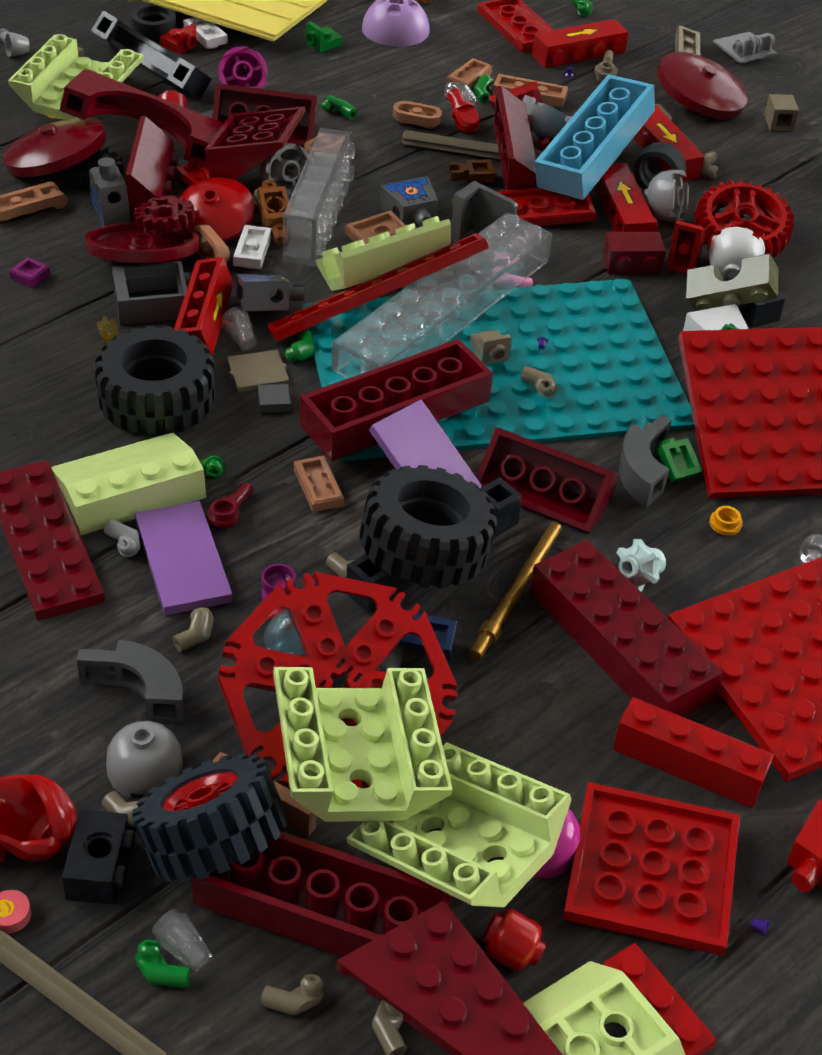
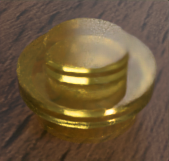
M105 315L102 317L103 320L96 322L106 344L109 340L113 342V338L120 334L115 320L108 321Z

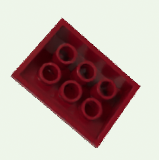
M305 106L231 114L205 149L211 178L223 177L236 180L283 148L306 112Z

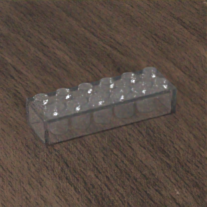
M320 128L283 215V262L316 267L315 260L323 256L322 252L326 250V241H330L332 225L335 226L337 222L338 210H342L343 196H347L349 182H352L354 177V166H350V160L354 158L355 143H351V132Z

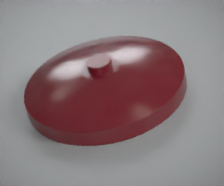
M671 52L662 58L657 68V78L664 90L677 102L699 114L717 119H731L739 116L747 104L748 95L742 83L726 68L708 58L688 52Z
M71 118L41 126L13 142L4 152L3 161L8 172L14 176L35 177L51 174L76 165L92 156L104 145L107 134L102 122L94 118H87L85 120Z
M135 222L118 223L89 231L85 235V249L89 254L109 261L135 265L155 264L178 260L196 253L199 250V235L196 231L184 227L176 233L170 232L169 234L154 235L153 231L144 233V229L138 230Z

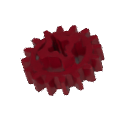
M172 195L160 198L154 197L148 200V203L142 202L141 207H136V212H134L138 230L144 229V233L153 231L154 235L179 232L182 227L188 228L189 223H194V218H196L194 204H192L191 200L185 201L184 197L177 199V197Z

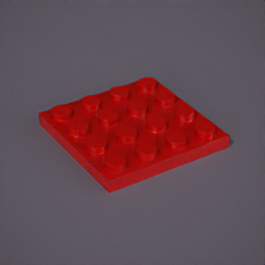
M588 782L580 821V842L574 855L562 920L724 956L728 943L740 815Z

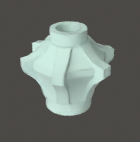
M634 539L631 547L627 549L621 547L616 552L620 557L619 571L640 591L643 590L648 582L657 583L660 578L659 574L664 571L666 566V559L662 551L646 546L642 539Z

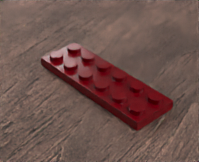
M48 460L0 471V526L36 620L39 621L104 603V591Z

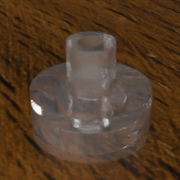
M812 534L805 538L799 549V555L804 563L822 557V535Z

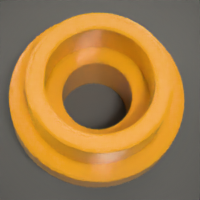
M721 506L711 514L709 523L711 528L721 535H735L740 532L743 521L740 512L736 508Z

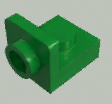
M312 21L307 22L306 43L321 53L343 45V37L332 28H321Z
M675 438L666 439L658 444V449L652 454L657 461L661 460L662 464L669 468L668 478L670 483L696 477L702 472L688 438L677 441Z

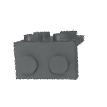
M476 181L455 193L452 200L453 213L450 221L451 241L457 242L473 233H477L505 248L512 246L518 208L514 200Z

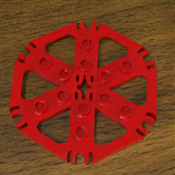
M314 572L313 577L309 573L304 574L302 580L305 588L298 589L293 585L292 579L289 578L285 583V591L280 582L225 642L222 657L232 659L235 665L231 667L220 665L218 683L243 749L248 758L257 750H260L257 754L260 760H268L274 764L275 768L270 773L273 780L280 775L282 770L286 771L285 776L278 781L282 786L290 787L281 724L279 722L269 732L257 730L243 697L245 687L276 692L273 676L274 667H312L316 688L320 685H323L322 688H332L331 686L334 681L331 677L338 680L341 676L344 677L348 671L350 673L346 678L345 688H382L386 672L376 669L406 635L413 634L420 638L433 667V676L427 679L440 737L454 721L450 719L454 717L456 710L445 708L442 701H455L458 694L455 691L458 687L426 612L424 611L420 618L414 620L419 612L420 605L416 604L413 609L404 610L400 605L406 595L404 592L398 593L393 601L389 600L395 594L397 588ZM333 592L369 598L374 601L377 607L375 614L346 647L327 603L328 595ZM286 609L289 611L306 656L260 648L254 643L253 635L276 610ZM342 661L343 664L340 668H337V665ZM361 676L360 679L357 682H355L357 677ZM341 719L347 726L358 725L351 719ZM356 779L351 781L358 788H363V785H365V788L370 787L363 780Z

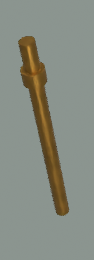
M550 523L491 618L484 621L477 632L478 638L468 653L471 659L475 661L481 660L488 647L496 643L502 633L501 626L532 578L534 564L543 561L561 532L562 527L559 523Z

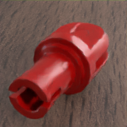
M453 88L449 90L446 98L453 108L451 116L456 126L462 133H476L480 127L481 120L474 105L469 101H465L460 89Z

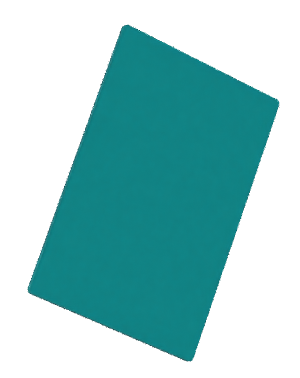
M627 279L375 298L307 328L313 335L315 348L313 356L321 388L456 339H460L474 353L469 344L470 334L498 330L501 335L509 334L512 338L509 361L486 364L493 372L490 401L437 421L457 451L488 448L496 427L538 443L626 435L633 424L643 429L647 423H652L660 415L671 420L669 431L695 428L692 409L631 281ZM320 301L306 303L303 305V309ZM545 337L548 339L545 349L538 348L537 338ZM527 366L551 374L557 384L555 395L550 398H544L540 396L535 385L522 381L521 374L524 367ZM379 444L343 457L340 460L353 461L385 458L387 456Z

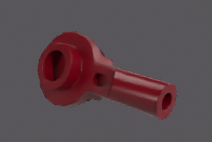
M244 482L234 494L213 501L207 511L209 523L223 529L238 523L240 519V510L238 508L253 492V486L248 482Z

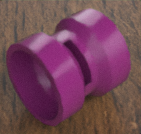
M273 564L264 569L262 572V602L280 582L285 591V583L289 578L292 579L293 585L296 587V573L294 569L284 564Z

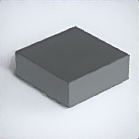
M288 384L258 385L260 413L291 412Z

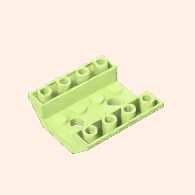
M54 34L8 80V83L33 112L61 119L77 118L59 111L64 88L70 81L86 68L122 83L142 62L144 54L136 53L130 49H121L110 62H98L88 57H78L77 39L69 38L63 34Z
M436 216L423 220V226L416 228L414 223L395 229L396 235L390 236L389 231L369 237L368 244H365L362 239L341 246L342 252H339L338 247L323 251V258L315 261L331 291L345 289L366 282L450 245V220L440 221L439 217Z
M274 667L273 676L291 797L325 822L404 821L451 796L453 791L424 668H387L382 688H316L312 667ZM341 719H351L358 725L347 726ZM356 779L363 780L370 787L358 788L351 781Z
M445 743L443 750L453 789L451 796L404 821H364L346 838L347 843L472 906L505 907L554 854L571 803V795L457 746ZM437 828L442 829L441 831H431V832H428V831H430V830H432V829H437ZM494 857L504 858L503 860H493L491 862H487L488 860Z
M589 961L523 1002L562 1055H685L679 1037L625 973L618 969ZM610 1022L619 1023L626 1029L627 1035L622 1038L612 1037L606 1032L604 1025Z

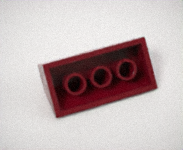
M216 83L212 118L225 123L231 114L305 106L306 112L286 142L304 147L307 141L313 139L317 96Z
M496 86L494 128L505 190L537 188L535 160L539 157V151L534 150L536 147L535 132L530 131L532 130V115H527L525 103L504 87Z
M140 116L126 171L131 221H135V208L141 207L142 202L148 203V200L151 198L172 195V182H175L176 177L175 167H178L179 153L174 151V141L146 116Z
M496 427L476 478L483 487L500 477L522 495L521 506L591 533L608 507L620 475Z

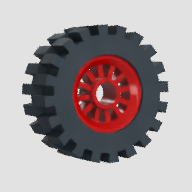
M238 754L234 759H232L231 755L222 756L217 762H212V759L201 762V766L193 770L192 767L186 768L181 771L182 775L176 778L170 776L165 779L163 786L153 787L147 792L149 797L141 798L137 802L138 808H134L132 811V820L155 874L159 878L163 876L164 880L169 882L173 881L176 877L179 882H188L195 875L200 880L208 878L210 872L218 870L219 874L230 870L229 865L239 862L243 864L251 859L249 856L251 853H261L268 848L267 841H276L281 835L279 830L285 829L287 824L285 820L287 815L266 761L264 759L260 760V757L257 755H252L248 758L247 754Z

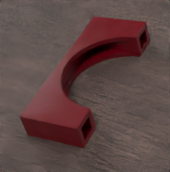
M86 68L65 86L59 110L82 120L103 114L122 115L139 120L140 116H146L157 127L173 135L183 145L185 149L184 160L202 167H208L205 154L206 147L224 124Z

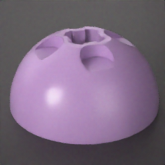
M376 0L368 8L364 16L362 32L368 39L378 44L405 47L424 41L429 36L430 26L424 9L415 0Z

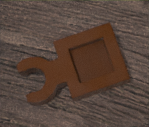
M492 159L466 160V164L460 162L449 163L450 181L457 182L468 179L469 183L473 181L480 184L495 183L496 173Z

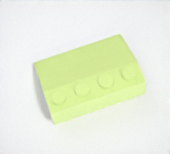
M173 432L51 467L80 535L104 529L110 519L124 523L134 520L136 512L179 505L206 498L204 469L193 449Z

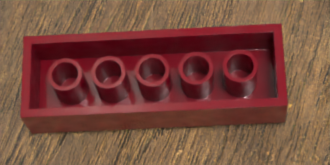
M456 339L301 395L300 426L329 460L333 462L377 445V441L369 431L370 427L421 399L436 421L489 402L493 372L460 339Z
M588 539L534 564L530 594L631 699L635 697L681 717H686L715 701L723 672Z
M279 831L281 835L276 841H267L268 848L263 852L251 853L249 861L243 864L239 862L229 865L230 870L219 874L218 870L210 872L208 878L198 880L196 875L191 877L193 904L342 957L442 901H445L452 910L454 897L411 875Z

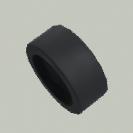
M145 4L136 7L132 11V29L151 41H160V36L176 28V13L174 10L154 4Z
M653 142L646 146L639 155L633 169L635 179L643 189H648L649 183L654 178V175L647 167L646 161L648 158H661L670 165L672 170H683L684 172L686 171V163L681 152L673 145L665 142Z

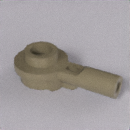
M611 50L605 51L603 62L595 66L594 72L598 81L602 82L608 74L614 76L618 74V69L612 63L613 52Z

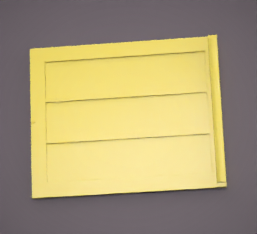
M328 0L141 1L274 42Z

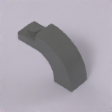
M660 415L652 423H647L643 429L635 424L629 428L624 438L619 462V475L624 488L637 502L646 508L664 492L669 468L659 463L652 455L658 449V444L668 438L671 420L663 415Z
M118 640L116 651L79 649L77 667L80 684L115 685L130 688L139 693L145 700L147 721L184 724L182 683L174 666L161 653L148 646L126 640Z

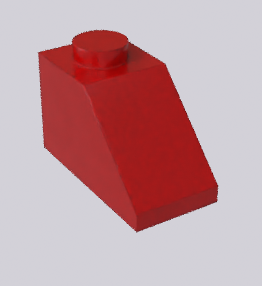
M676 221L666 269L687 274V270L697 267L705 239L704 227Z

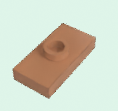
M472 58L447 76L446 85L468 92L475 86L480 76L492 74V66Z
M325 456L294 461V472L312 513L344 506V497Z

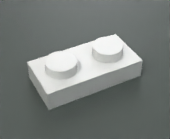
M196 17L183 20L184 27L190 24L196 25L197 41L205 48L214 49L219 45L228 43L227 34L214 23Z
M245 225L233 256V266L261 269L272 238V228Z

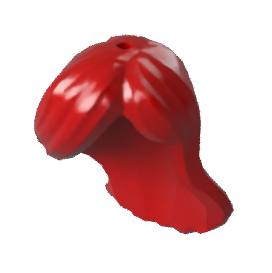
M27 774L0 777V846L16 857L30 862L45 861L57 855L62 847L71 841L78 818L76 808L68 794L55 781L42 775Z

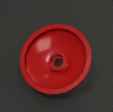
M215 177L198 181L189 186L178 197V199L184 197L185 201L191 200L192 204H194L196 218H194V223H189L188 228L193 230L197 225H209L224 243L240 236L244 226L251 224L255 214V204L250 191L240 182L229 178Z

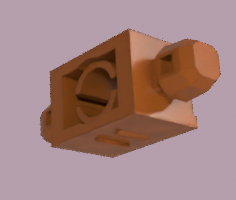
M271 179L264 180L261 188H258L257 202L262 227L272 228V238L277 244H285L292 232L293 219L285 186H277Z

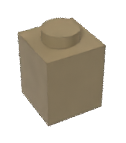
M769 94L764 116L770 131L794 132L799 112L794 96Z

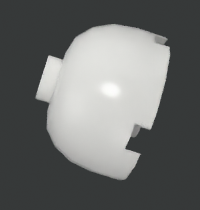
M729 227L721 230V234L716 237L715 235L713 236L709 249L710 265L716 266L724 280L726 274L741 270L742 259L764 255V242L761 237L758 240L753 236V231L747 228Z

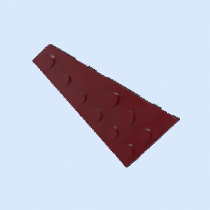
M445 901L438 903L336 961V970L347 978L351 976L367 988V993L379 1002L383 999L403 1014V1020L450 1055H562Z

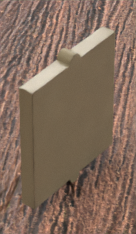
M278 350L227 357V363L230 368L229 377L234 380L238 392L258 390V385H289V378L286 372L287 364L282 362Z

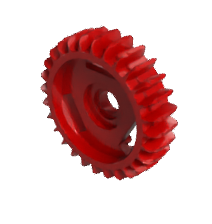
M740 179L738 183L734 184L732 180H729L727 185L720 182L718 187L711 186L709 191L704 192L695 211L694 225L704 227V244H708V251L714 235L716 237L721 234V230L725 228L741 227L753 231L752 235L758 240L761 237L765 245L764 254L770 253L771 257L776 258L779 252L784 251L792 236L794 229V214L791 213L792 207L786 206V199H779V192L773 194L771 193V187L768 189L762 188V183L756 186L752 185V181L745 184ZM726 207L721 214L716 213L715 216L712 215L718 209ZM740 214H747V215H749L752 219H750V220H745V219H742L739 215H740Z

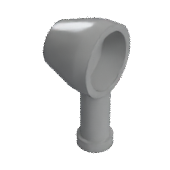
M0 29V40L5 43L8 57H18L29 52L30 45L27 37L9 32L7 29Z

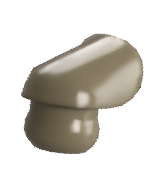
M709 151L703 154L705 159L701 176L705 179L706 177L714 179L717 176L718 167L712 164L717 161L718 156L716 152Z
M308 974L303 977L300 986L290 992L266 985L261 996L260 1006L289 1015H299L320 1003L324 995L322 991L324 983L319 976Z

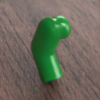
M487 74L480 76L473 87L474 94L482 104L490 101L489 96L491 95L488 91L492 90L490 85H493L495 82Z
M301 331L298 334L299 341L293 343L291 347L285 350V356L289 362L304 361L314 355V341L310 331Z
M211 455L203 460H199L204 469V477L216 478L225 471V461L219 456Z

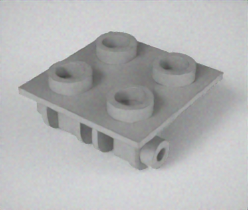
M745 32L713 40V43L738 63H747L748 61L777 55V52L771 48L772 43L775 42V37L770 33L758 36L751 32Z

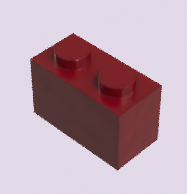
M606 232L602 256L608 274L662 273L666 250L659 232Z

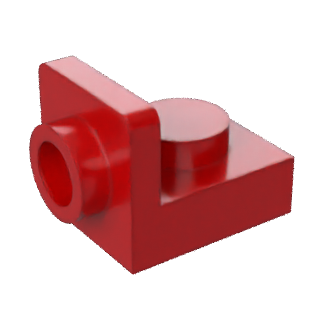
M190 24L182 29H171L160 36V45L180 55L197 47L196 25Z

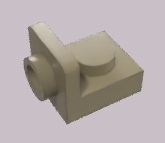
M498 330L470 334L469 344L476 356L485 365L509 361L512 342L509 334L501 335Z

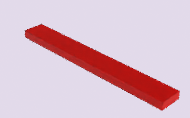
M477 233L272 322L268 324L270 334L276 342L487 250L489 249L487 240Z

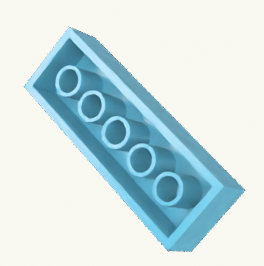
M608 74L535 160L537 187L584 200L655 111L654 85Z

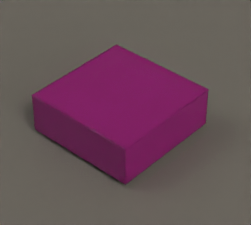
M29 257L9 270L10 279L29 288H34L51 275L49 266Z

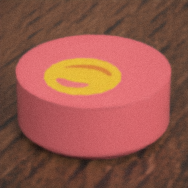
M5 890L0 892V929L6 934L15 933L28 924L31 918L30 903L24 893L17 890Z

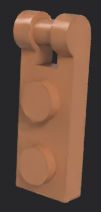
M46 182L0 195V222L9 221L12 218L25 214H34L39 210L50 207L62 209L67 205L68 199L54 182Z

